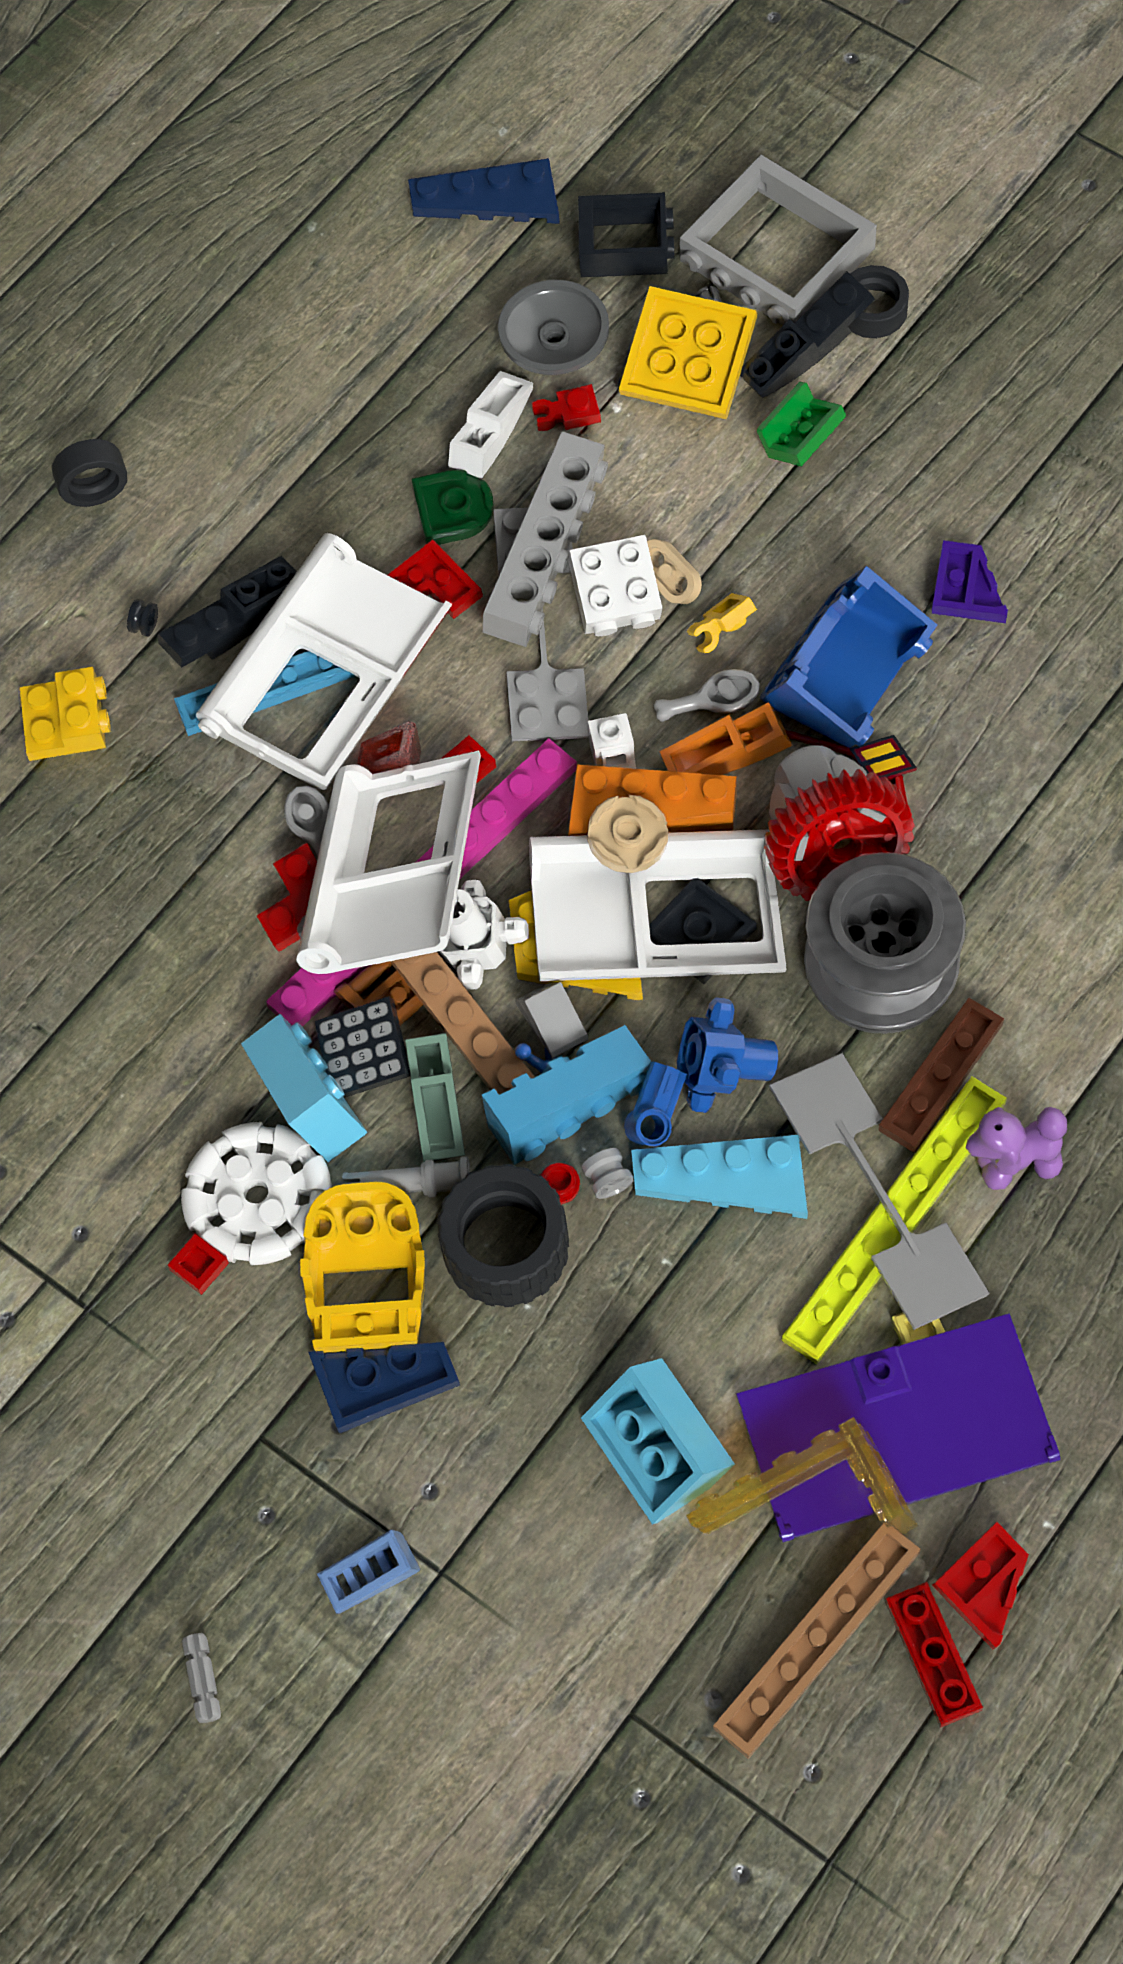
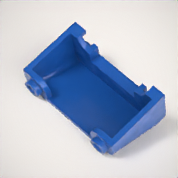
M865 566L839 584L827 597L761 693L760 699L765 703L769 702L774 710L847 748L854 745L860 747L869 739L874 731V728L871 726L873 717L870 715L871 711L904 662L913 656L919 659L927 652L933 643L930 636L937 627V624L874 571Z

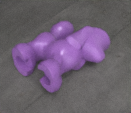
M997 1107L983 1116L977 1130L967 1139L965 1148L971 1156L977 1157V1163L982 1169V1177L990 1189H1005L1012 1182V1175L1026 1168L1032 1161L1035 1165L1034 1170L1039 1177L1052 1179L1060 1173L1063 1166L1061 1148L1063 1144L1062 1137L1067 1133V1118L1061 1110L1046 1107L1037 1116L1036 1121L1024 1128L1016 1116L1005 1112L1001 1107Z

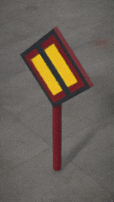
M785 730L789 739L810 745L824 746L832 751L852 756L856 763L864 768L867 774L874 771L879 778L886 777L891 779L917 770V767L895 735L865 743L860 747L847 748L839 744Z

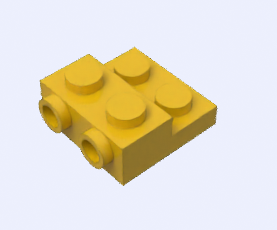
M93 666L56 672L55 681L20 687L25 746L29 761L106 748L105 733L111 732L107 709L102 710L101 700L107 699V692L103 676L97 677Z

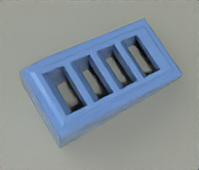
M390 1530L317 1575L335 1612L340 1614L419 1572L420 1567L403 1534L399 1531ZM390 1548L399 1564L395 1568L386 1553V1550ZM373 1557H376L384 1573L380 1577L377 1576L369 1560ZM357 1565H359L368 1583L363 1587L353 1569ZM342 1573L353 1592L348 1596L345 1595L336 1577Z

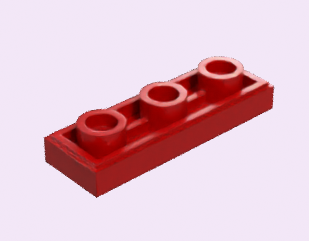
M922 1583L886 1598L885 1603L940 1728L982 1711L983 1706L928 1583ZM936 1647L941 1651L942 1656L938 1659H932L926 1654V1649Z

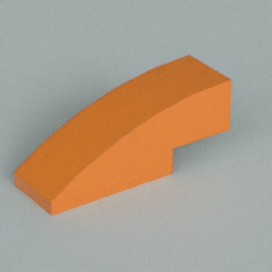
M768 702L736 720L727 715L659 752L668 771L723 775L768 758L791 747L792 744L778 713Z

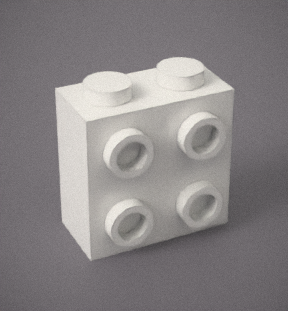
M646 535L569 551L568 562L585 634L595 633V636H607L617 632L618 627L632 625L633 628L640 629L655 624V620L660 619L662 604Z

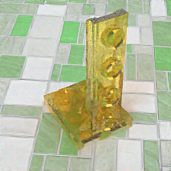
M854 1417L840 1424V1431L837 1433L834 1430H828L817 1435L811 1440L812 1446L798 1454L795 1451H790L779 1456L772 1462L773 1468L760 1475L757 1472H752L739 1478L733 1483L735 1489L719 1497L718 1493L702 1498L694 1505L696 1510L686 1515L693 1527L699 1529L704 1534H710L847 1459L859 1481L862 1480L866 1488L871 1487L874 1494L867 1497L878 1519L880 1521L883 1520L887 1528L893 1525L902 1534H905L919 1526L870 1433L866 1432L864 1427L858 1424Z

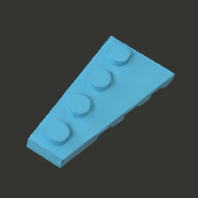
M798 1135L631 1150L635 1195L682 1202L696 1200L711 1202L712 1206L729 1208V1205L753 1208L754 1212L772 1214V1211L789 1213L792 1214V1217L807 1219L808 1217Z

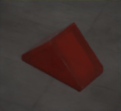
M408 721L361 742L357 765L363 766L372 774L403 768L406 765L419 764L421 746L416 724Z

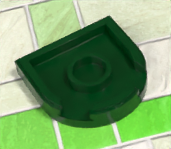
M449 470L411 479L426 544L431 540L441 545L471 538L484 530L491 521L494 509L492 491L486 481L467 474V471Z

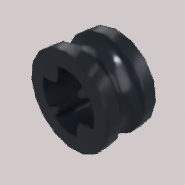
M134 600L127 617L128 631L137 633L140 630L143 636L149 637L153 633L158 619L157 604L150 602L145 605L143 600Z

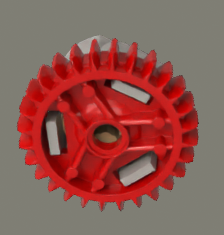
M818 745L803 747L792 752L777 767L774 776L775 786L770 800L769 815L771 820L768 822L769 831L764 834L766 842L764 850L773 875L776 876L783 889H788L793 897L801 895L805 901H810L821 880L834 868L850 859L865 854L881 852L908 854L910 852L908 843L914 840L912 830L915 827L911 809L895 784H891L886 777L879 778L874 771L867 774L863 767L848 757L837 755L831 749Z

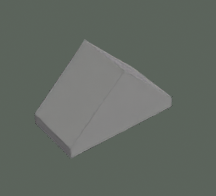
M550 982L515 1000L517 1007L552 1058L588 1040V1035L561 982Z

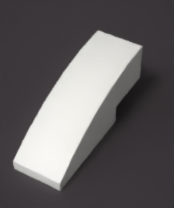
M500 371L468 409L466 424L450 442L448 466L457 470L467 471L468 474L482 479L512 433L533 390V382Z

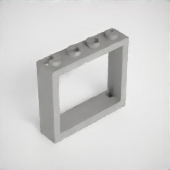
M760 155L680 237V261L689 266L691 271H697L711 280L717 288L729 291L740 298L746 306L759 310L767 315L773 323H779L783 326L789 318L796 323L846 271L852 273L875 249L877 225L763 155ZM757 191L844 244L794 298L707 244Z

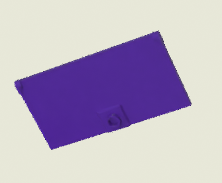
M1010 1313L736 1393L782 1542L1042 1464L1061 1460L1060 1452L1049 1427Z

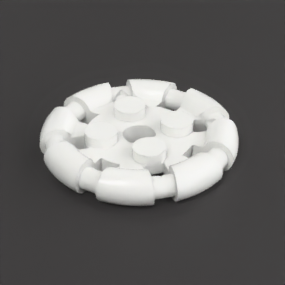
M250 1122L222 1131L223 1136L212 1144L208 1141L199 1149L185 1173L188 1182L187 1187L182 1189L181 1203L185 1222L189 1230L196 1231L200 1238L232 1263H235L236 1260L249 1261L250 1265H264L291 1256L290 1251L302 1243L305 1245L306 1239L303 1235L306 1216L310 1206L321 1193L332 1188L330 1173L323 1156H317L312 1150L313 1147L295 1130L280 1124L273 1128L263 1126L262 1122ZM261 1143L273 1144L272 1155L259 1153ZM234 1150L237 1155L231 1157L225 1165L221 1157ZM300 1160L304 1165L303 1169L294 1174L291 1165ZM204 1183L216 1184L214 1194L203 1192ZM255 1186H263L268 1189L266 1199L260 1203H250L246 1200L247 1192ZM300 1195L310 1196L309 1204L299 1205ZM221 1215L225 1223L219 1227H213L210 1221ZM287 1221L292 1230L280 1238L274 1229ZM242 1235L255 1237L252 1244L241 1243Z

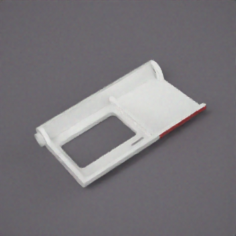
M325 533L197 711L196 717L200 721L198 727L212 738L217 739L220 736L311 786L325 790L451 609L452 603L445 601V603L438 602L358 561L354 550L349 544L336 535ZM299 649H306L360 678L353 692L309 755L304 759H298L243 729L248 718L291 657Z

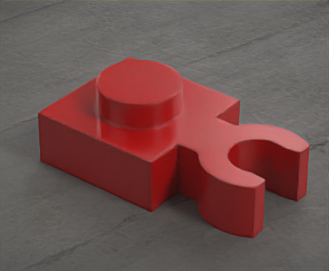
M592 384L556 392L557 401L555 402L540 399L532 403L534 415L547 414L545 417L536 419L538 431H548L556 423L563 422L565 430L601 423V414Z

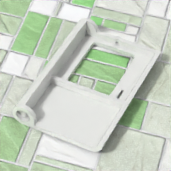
M479 751L416 765H406L403 768L372 774L363 766L356 764L339 768L335 776L296 959L299 966L310 973L328 974L435 953L444 950L448 946L481 758ZM445 785L431 859L364 873L379 801L389 796Z
M769 829L668 833L667 847L660 860L647 870L635 873L616 872L602 865L591 852L587 841L588 835L530 837L529 861L539 981L786 972L775 876L768 864L769 862L764 850L766 845L764 834ZM693 878H751L755 881L757 887L763 939L758 942L655 945L650 939L645 884L649 881L692 880Z

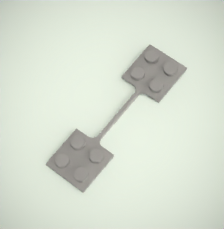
M528 508L493 509L498 575L502 571ZM570 542L567 551L573 550L572 542ZM569 562L564 573H571ZM531 568L530 570L539 571L540 569ZM543 621L538 634L541 665L535 670L506 672L512 741L547 740L548 738L550 740L589 738L584 668L554 669L548 664Z
M843 1053L770 1084L769 1088L807 1152L812 1154L835 1143L847 1146L898 1229L901 1241L897 1245L872 1256L871 1259L913 1330L989 1295L987 1288L947 1223L941 1224L922 1234L909 1232L854 1141L855 1135L881 1123L883 1119Z

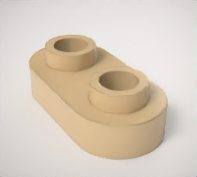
M657 539L648 540L647 544L658 591L672 603L689 604L693 602L701 591L702 583L699 573L671 543ZM663 554L664 561L660 566L658 560L660 555ZM686 579L687 588L683 591L682 583Z

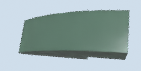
M447 1034L405 1040L423 1162L430 1159L434 1161L465 1156Z

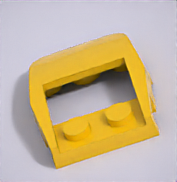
M385 1182L351 1183L329 1188L314 1200L307 1213L303 1235L306 1239L303 1259H300V1274L304 1283L308 1317L312 1322L315 1340H312L313 1348L315 1351H324L326 1353L347 1351V1349L352 1348L367 1350L391 1348L394 1345L418 1344L425 1292V1257L420 1238L417 1213L410 1197L400 1188ZM407 1268L409 1300L325 1306L324 1274Z

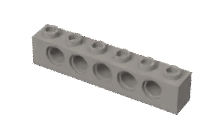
M563 431L561 432L484 610L483 633L524 647L527 646L532 634H539L545 613L541 612L545 603L551 604L554 599L558 582L554 581L558 572H565L569 561V551L567 549L570 542L577 543L582 531L583 521H580L583 512L590 513L596 492L592 491L596 482L602 484L606 475L608 462L603 461L605 445ZM531 568H537V569H540V570H539V571H533V570H530V569H531ZM522 598V599H526V600H528V601L521 602V601H517L516 599Z

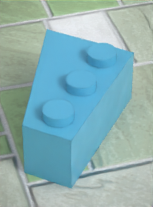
M279 1014L243 1041L241 1045L287 1123L322 1155L327 1162H330L368 1132L344 1099L343 1095L345 1094L342 1088L331 1075L326 1074L325 1070L328 1068L326 1062L314 1048H309L308 1044L312 1040L298 1022L291 1025Z

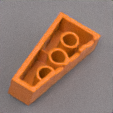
M577 764L568 836L588 835L589 819L598 805L611 797L629 798V795L641 796L653 802L665 816L668 833L733 831L737 776Z

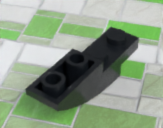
M846 271L796 323L789 319L743 365L740 377L762 398L776 392L808 371L837 347L851 333L848 326L875 300L874 297Z
M282 555L220 589V599L158 633V644L181 668L205 654L211 660L217 658L257 629L297 571Z

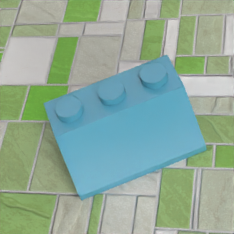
M662 1358L629 1367L581 1417L652 1525L660 1522L709 1490L735 1465Z

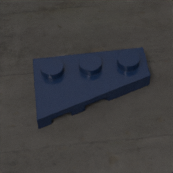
M444 1342L394 1345L390 1349L364 1350L363 1348L347 1349V1352H308L339 1434L460 1386Z

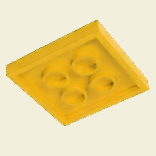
M649 286L619 386L620 395L727 420L757 319V311Z

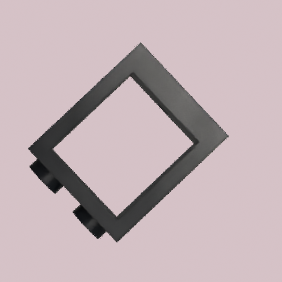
M665 192L578 196L581 278L668 274L667 259H675L674 236L667 237L666 230H674L673 207H666ZM657 223L658 247L595 249L594 226Z

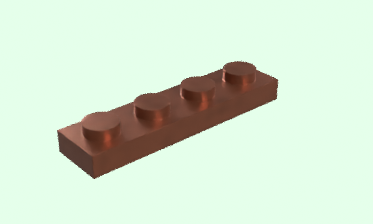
M968 998L879 1124V1132L914 1153L1001 1029L1004 1018Z

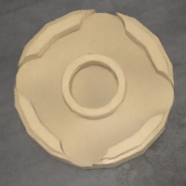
M629 795V798H618L619 796L608 798L596 807L589 819L587 841L592 854L602 865L616 872L635 873L647 870L660 860L667 847L668 828L664 814L653 802L641 796Z

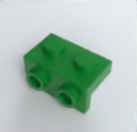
M800 381L757 428V434L768 458L802 467L843 421L846 414L840 404L815 399L808 384Z

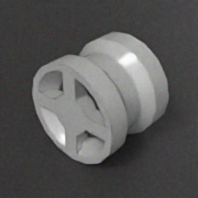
M617 1148L602 1150L589 1157L582 1165V1171L585 1176L591 1178L594 1183L592 1189L598 1199L612 1197L628 1188L634 1181L630 1170L623 1168L621 1164L623 1158Z

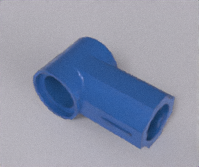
M652 1061L650 1063L634 1110L625 1119L624 1130L630 1141L647 1146H658L667 1141L672 1129L670 1120L687 1074ZM650 1116L654 1120L655 1130L650 1137L646 1138L641 1133L640 1127L643 1119Z

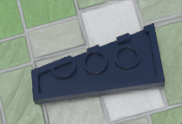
M549 158L408 179L414 217L460 219L462 214L476 215L479 217V220H493L494 216L514 217V222H530V218H547V223L560 224Z

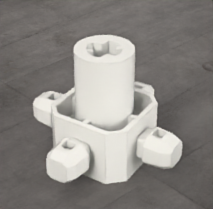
M468 880L464 882L461 890H457L448 946L439 952L447 964L457 972L458 980L466 990L478 989L483 981L484 970L496 969L506 959V941L510 945L521 943L528 939V923L520 917H507L505 919L497 905L486 897V891L479 880Z

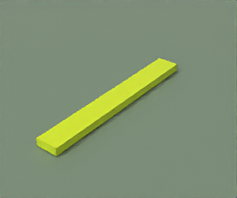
M973 1076L965 1084L887 1191L888 1197L911 1233L914 1232L970 1154L965 1148L967 1139L977 1130L983 1116L997 1107L1003 1108L1006 1104L1007 1098ZM881 1201L782 1335V1341L817 1365L880 1279L881 1274L871 1257L897 1245L901 1241V1235Z

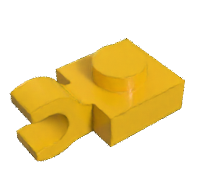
M731 593L704 613V619L692 624L688 628L687 633L690 636L697 637L704 631L705 640L696 648L698 652L709 653L716 648L721 631L732 632L739 629L746 623V617L757 609L750 597Z

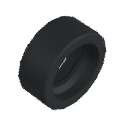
M876 265L857 268L850 273L868 291H882L889 294L896 301L895 306L886 312L875 314L863 311L848 326L851 332L863 338L877 339L889 336L900 329L907 319L909 289L905 279L890 268Z
M88 439L78 441L64 448L56 456L52 464V474L59 495L66 503L74 506L90 507L105 503L122 492L128 481L127 470L121 452L115 444L106 440ZM105 468L102 472L92 477L74 478L88 469Z

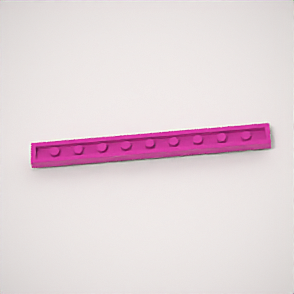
M549 738L471 810L459 880L577 770V761ZM434 845L416 862L430 860ZM367 966L328 974L310 973L301 968L266 1001L267 1006L276 1016L281 1014L291 1025L298 1022L303 1027L336 996L334 990L343 982L348 984Z

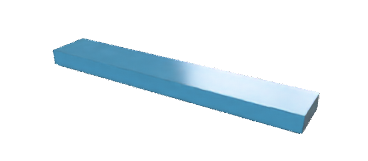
M310 651L294 655L253 713L355 677V675ZM217 683L174 698L188 736L202 732L198 727L200 721L197 719L196 713Z

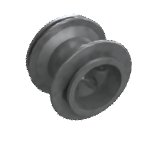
M897 853L865 854L844 862L824 877L812 894L807 908L806 931L808 938L805 944L804 964L810 986L825 1010L838 1021L851 1028L880 1034L902 1032L916 1027L931 1018L947 1001L959 975L960 952L965 939L966 920L963 905L956 890L946 877L934 867L917 858ZM872 920H885L887 923L880 926L874 924ZM903 929H909L914 934L912 936L906 937L903 936L900 933V931ZM851 934H859L863 939L854 941ZM877 949H885L889 953H879Z

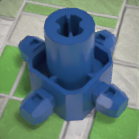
M715 997L710 1002L706 1013L707 1018L690 1017L685 1023L676 1062L677 1069L687 1074L684 1081L689 1087L687 1103L689 1108L695 1112H708L716 1095L714 1092L730 1094L736 1089L739 1079L770 1081L777 1070L778 1050L775 1042L766 1039L745 1038L732 1024L735 1009L733 1003L726 998Z

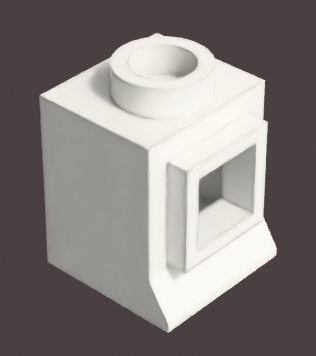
M623 713L588 721L589 743L595 766L636 769L634 741L627 714Z

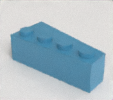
M625 1025L581 1046L576 1053L577 1057L572 1060L568 1057L560 1056L548 1062L542 1074L533 1079L527 1073L513 1079L511 1082L513 1088L500 1095L495 1089L482 1094L488 1127L514 1165L523 1159L530 1161L538 1157L549 1143L557 1138L566 1139L579 1130L583 1122L593 1116L599 1118L606 1115L615 1107L617 1101L627 1095L635 1096L640 1093L651 1060Z

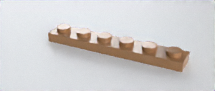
M437 952L390 961L489 1090L495 1089L500 1095L512 1089V1080L525 1073L530 1078H535Z
M885 1521L713 1725V1729L749 1759L920 1554L921 1549Z

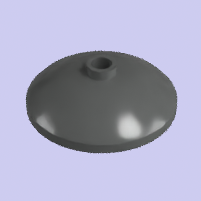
M566 280L541 281L524 287L507 301L499 317V340L507 356L523 369L543 375L566 374L586 366L603 350L609 335L608 313L600 298L590 289L578 283Z

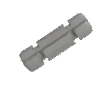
M203 1633L191 1634L183 1638L182 1645L184 1656L189 1658L186 1662L191 1694L194 1700H196L193 1704L195 1716L199 1723H209L220 1719L221 1710L219 1700L214 1698L217 1694L212 1662L209 1656H207L210 1653L208 1640Z

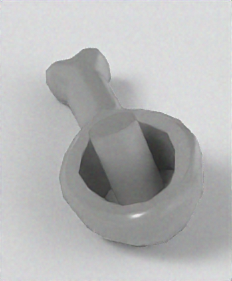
M739 669L723 670L711 676L696 693L673 700H656L653 706L657 711L656 717L661 722L669 720L674 715L698 709L721 714L736 713L751 705L759 694L760 683L752 673Z
M310 786L296 787L287 795L284 804L286 823L290 830L299 838L309 843L317 856H319L329 804L318 790Z

